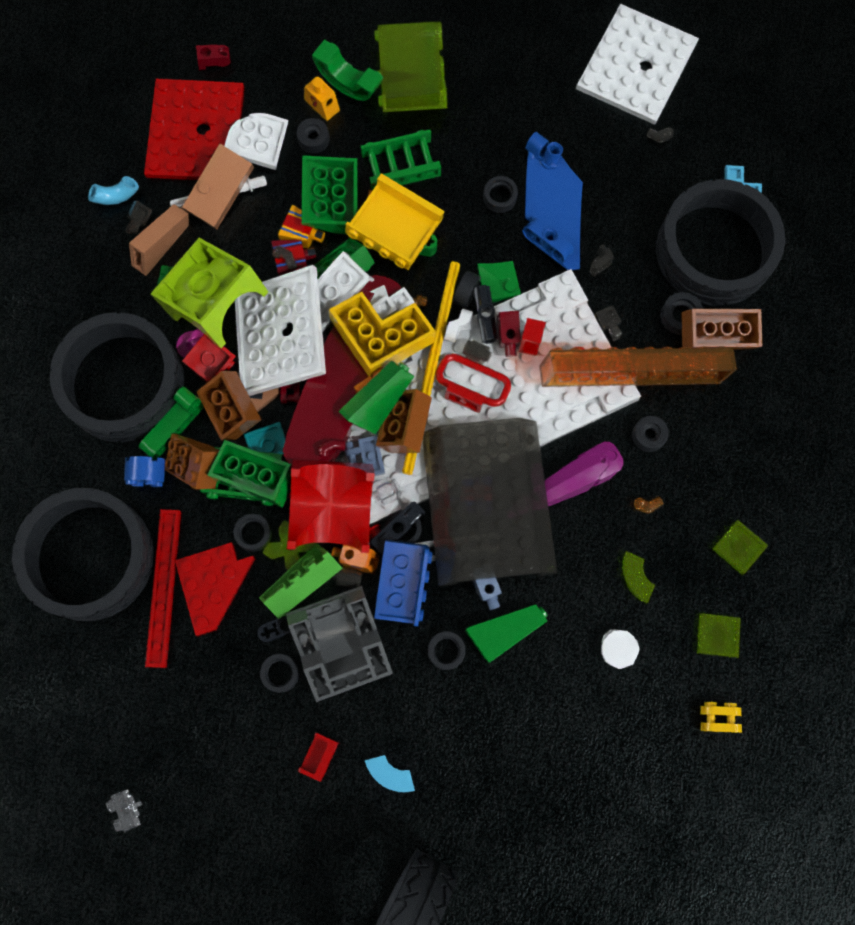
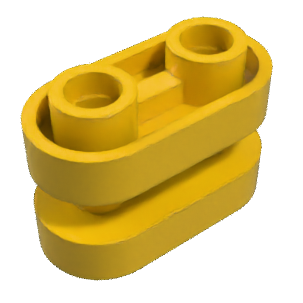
M704 702V706H700V714L707 715V723H701V731L742 733V724H735V716H741V708L737 707V703H724V707L717 706V702ZM715 715L727 716V724L715 723Z

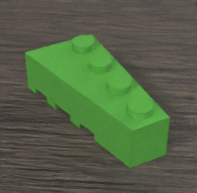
M316 543L259 598L280 619L343 568L323 547Z

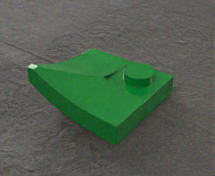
M513 261L489 264L479 263L477 265L479 276H481L480 284L490 286L492 302L508 300L521 295Z

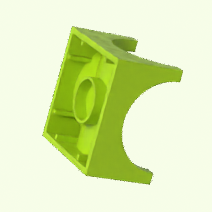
M198 238L152 291L151 295L172 319L178 322L183 317L222 349L226 344L222 335V323L230 305L239 296L247 292H257L265 297L269 291L250 265Z

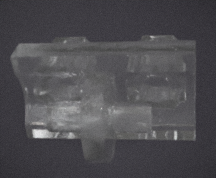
M128 789L112 795V799L106 803L108 811L111 813L116 811L119 818L114 820L113 823L115 830H124L125 832L141 825L137 807L143 805L142 802L135 803L133 796L129 795Z

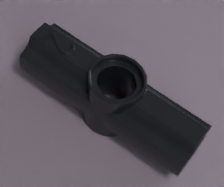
M480 285L474 288V296L482 343L493 344L499 339L490 286ZM487 312L490 314V316L484 317L482 316V313Z

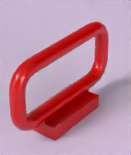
M454 353L442 358L435 373L437 381L442 386L447 387L445 399L477 413H480L483 404L491 407H498L504 404L512 387L511 381L506 375ZM450 361H455L503 382L504 388L499 398L491 399L444 378L443 372Z

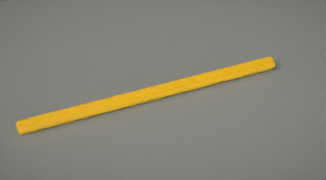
M454 261L449 266L435 327V342L431 344L421 392L429 396L433 387L460 269V263ZM406 453L402 469L403 474H413L417 453Z

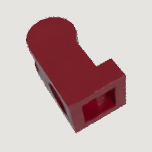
M196 46L199 70H205L206 66L224 67L230 64V53L227 46Z

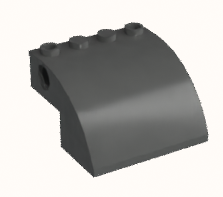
M362 586L286 613L289 629L301 656L303 670L316 702L393 674Z

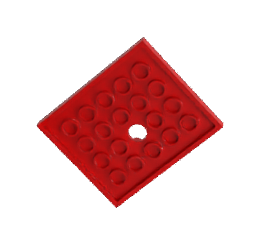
M156 79L145 163V177L198 180L219 144L225 146L227 135L232 125L237 120H241L244 84ZM201 124L210 126V130L205 135L197 132V128Z

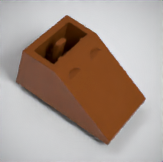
M172 433L168 443L169 449L165 460V470L194 489H215L216 481L209 477L208 473L219 450L211 445Z

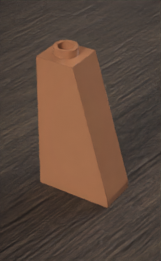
M173 204L129 243L131 264L145 276L189 226L188 213L183 208Z

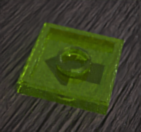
M737 520L712 550L739 573L744 575L768 545Z
M699 614L697 653L739 658L740 618Z

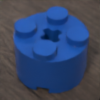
M144 456L125 457L124 481L126 485L143 487L145 483V485H151V487H162L165 476L164 458L153 460L152 457Z

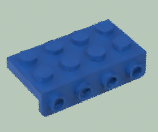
M385 540L374 619L413 623L414 626H418L419 621L423 620L424 610L421 609V603L425 602L427 593L423 589L424 583H428L429 571H426L427 563L431 564L432 552L429 551L428 545Z

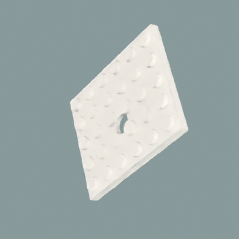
M620 4L581 76L576 89L655 125L699 38ZM648 61L652 64V69L643 71L640 68V63Z
M313 265L262 282L269 291L265 297L257 292H247L235 300L240 380L249 396L326 374L317 268ZM287 323H292V333L284 336L282 331L287 327Z

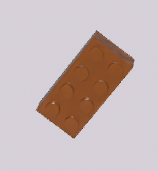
M690 309L683 311V350L755 349L762 347L761 309Z

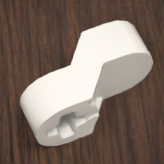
M462 309L459 319L449 322L444 340L455 343L458 333L469 328L473 312Z

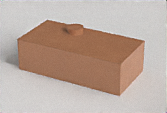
M219 144L182 208L217 230L254 169L253 164L222 144Z

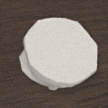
M609 630L605 633L601 646V654L604 661L617 669L634 664L639 652L638 642L634 636L628 631Z

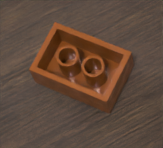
M221 371L197 391L221 441L236 440L261 421L236 371Z
M417 389L405 390L381 425L376 446L392 454L420 453L432 397Z

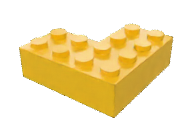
M360 292L329 309L330 321L366 374L371 378L377 369L384 368L391 361L399 363L435 342L436 331L416 303L382 320L363 292Z

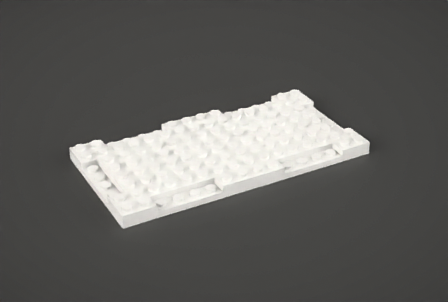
M571 269L539 283L538 287L494 306L495 321L499 312L519 310L521 339L527 318L546 322L542 341L536 356L518 352L519 344L516 347L517 356L505 357V348L499 347V340L493 344L482 343L477 314L472 315L469 328L458 333L455 343L443 339L438 365L442 358L448 354L461 355L506 375L511 381V391L504 404L498 407L483 404L480 413H477L445 399L447 387L442 386L437 381L435 375L430 395L432 400L420 453H417L413 474L405 475L402 473L406 453L392 454L380 448L385 474L374 476L371 495L370 527L388 519L394 512L404 510L413 501L420 504L460 485L462 480L473 479L640 399V393L624 364H620L588 306V299ZM483 312L482 316L489 317L490 314ZM431 345L401 361L410 368L409 372L414 375L406 390L417 389L421 391ZM575 347H583L587 351L586 361L580 366L573 365L569 360L571 350ZM577 352L576 355H574L576 356L577 360H580L581 356L579 352ZM450 361L443 372L444 378L491 399H498L504 388L503 382L455 361ZM353 424L351 435L347 442H353L354 448L359 447L358 439L377 436L378 438L379 430L374 434ZM345 451L340 452L335 462L349 463L348 458L345 456ZM361 454L356 455L357 463H363Z

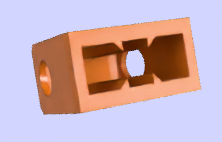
M343 545V548L334 547L331 554L344 567L373 575L376 574L380 556L373 549H369V553H361L357 548Z

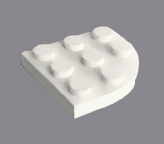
M264 113L249 114L248 117L239 119L232 125L227 135L225 147L251 163L276 170L289 120Z

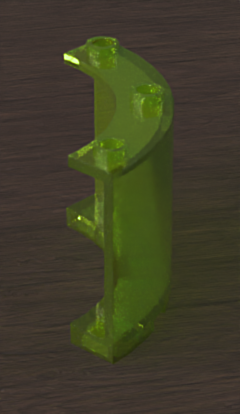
M441 21L378 25V30H375V41H379L381 70L377 71L383 76L381 83L382 95H378L379 107H383V112L447 108L443 56L439 54V50H443Z

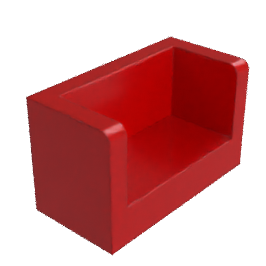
M527 318L518 352L533 356L537 355L546 322Z
M316 732L315 738L298 772L321 782L339 742Z

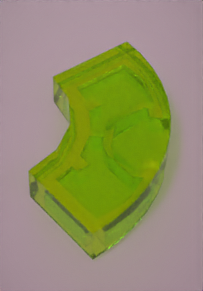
M626 551L622 562L623 576L633 595L647 604L655 585L644 574V559Z

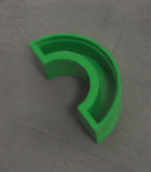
M325 39L312 54L313 61L323 77L338 91L352 99L359 101L368 100L383 81V76L376 70L368 68L363 72L353 68L342 57L339 48L334 43H329Z

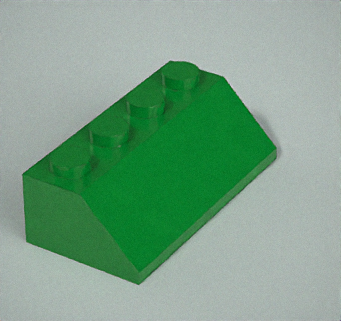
M349 238L313 266L317 268V279H319L343 251L348 253L365 272L375 262L363 244Z
M224 440L208 476L217 483L283 508L291 491L292 465Z

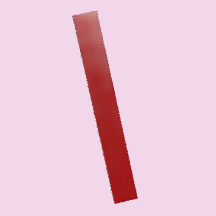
M160 510L145 667L167 668L176 573L175 560H177L181 519L180 510Z

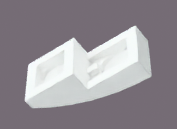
M403 287L390 297L386 295L372 306L380 318L384 320L415 302L405 287Z

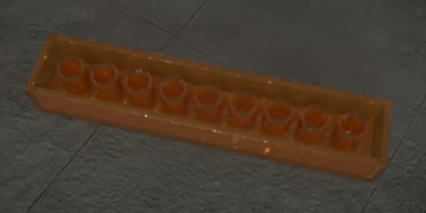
M706 346L699 348L681 347L679 349H672V347H664L662 349H654V347H646L644 349H636L635 347L599 349L594 347L586 350H581V348H572L570 350H562V348L551 349L539 365L542 387L721 384L737 370L733 348H725L724 346L708 348Z

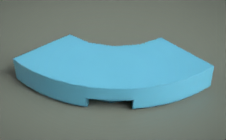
M385 755L365 760L370 774L382 786L397 792L415 791L410 770L394 768L388 763Z

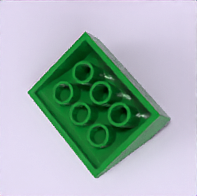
M302 156V225L335 234L347 235L345 233L346 223H350L357 213V158Z

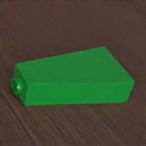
M391 361L346 403L339 412L347 421L376 434L414 378V375L409 372L410 368L404 363L400 362L397 364Z
M533 605L471 626L465 632L489 664L546 623L547 614L541 606L538 608L537 605Z

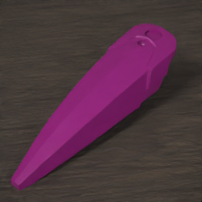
M602 442L593 446L523 496L505 512L506 517L510 519L554 505L610 480L623 466V458L620 452L611 442Z

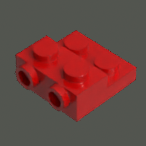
M203 334L181 362L194 371L204 382L208 383L225 369L228 371L234 365L233 359L236 356L224 346L222 349L219 348Z

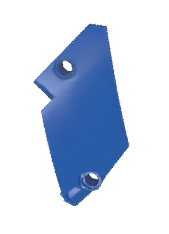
M535 132L529 138L525 148L528 150L525 219L529 223L523 228L522 232L526 239L567 270H579L583 182L562 158V146L557 142L549 143L546 138Z

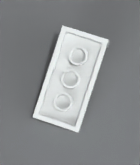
M344 251L318 279L322 332L331 324L330 308L358 294L368 281H374V278L369 276Z

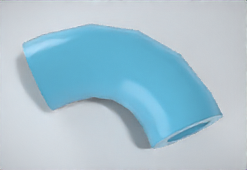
M124 176L118 184L105 187L93 184L89 190L88 199L91 202L103 205L119 204L134 195L139 186L134 179Z

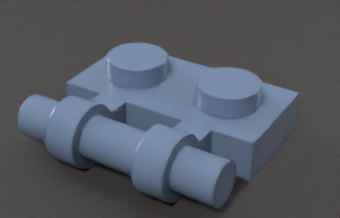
M377 436L358 439L359 447L354 448L353 442H347L345 456L348 458L349 463H357L356 455L361 454L363 464H373L375 476L385 474L381 451L376 446Z

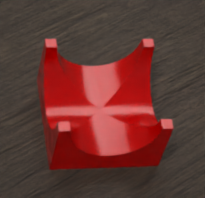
M293 459L287 549H296L298 546L308 543H337L357 548L361 553H369L371 495L375 476L373 464Z

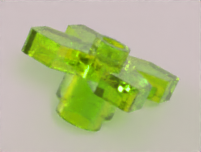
M283 521L278 529L281 542L269 543L263 553L271 559L284 556L285 568L289 570L300 559L299 552H308L316 543L303 544L289 551L287 549L289 522Z

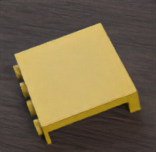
M380 174L377 179V185L351 222L346 223L345 233L350 238L362 242L365 247L374 249L383 258H389L394 261L398 267L409 270L442 221L444 211L385 175Z

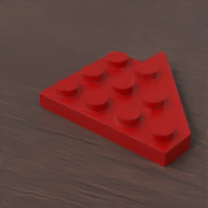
M232 542L175 560L196 636L217 630L255 560L254 556L237 560Z

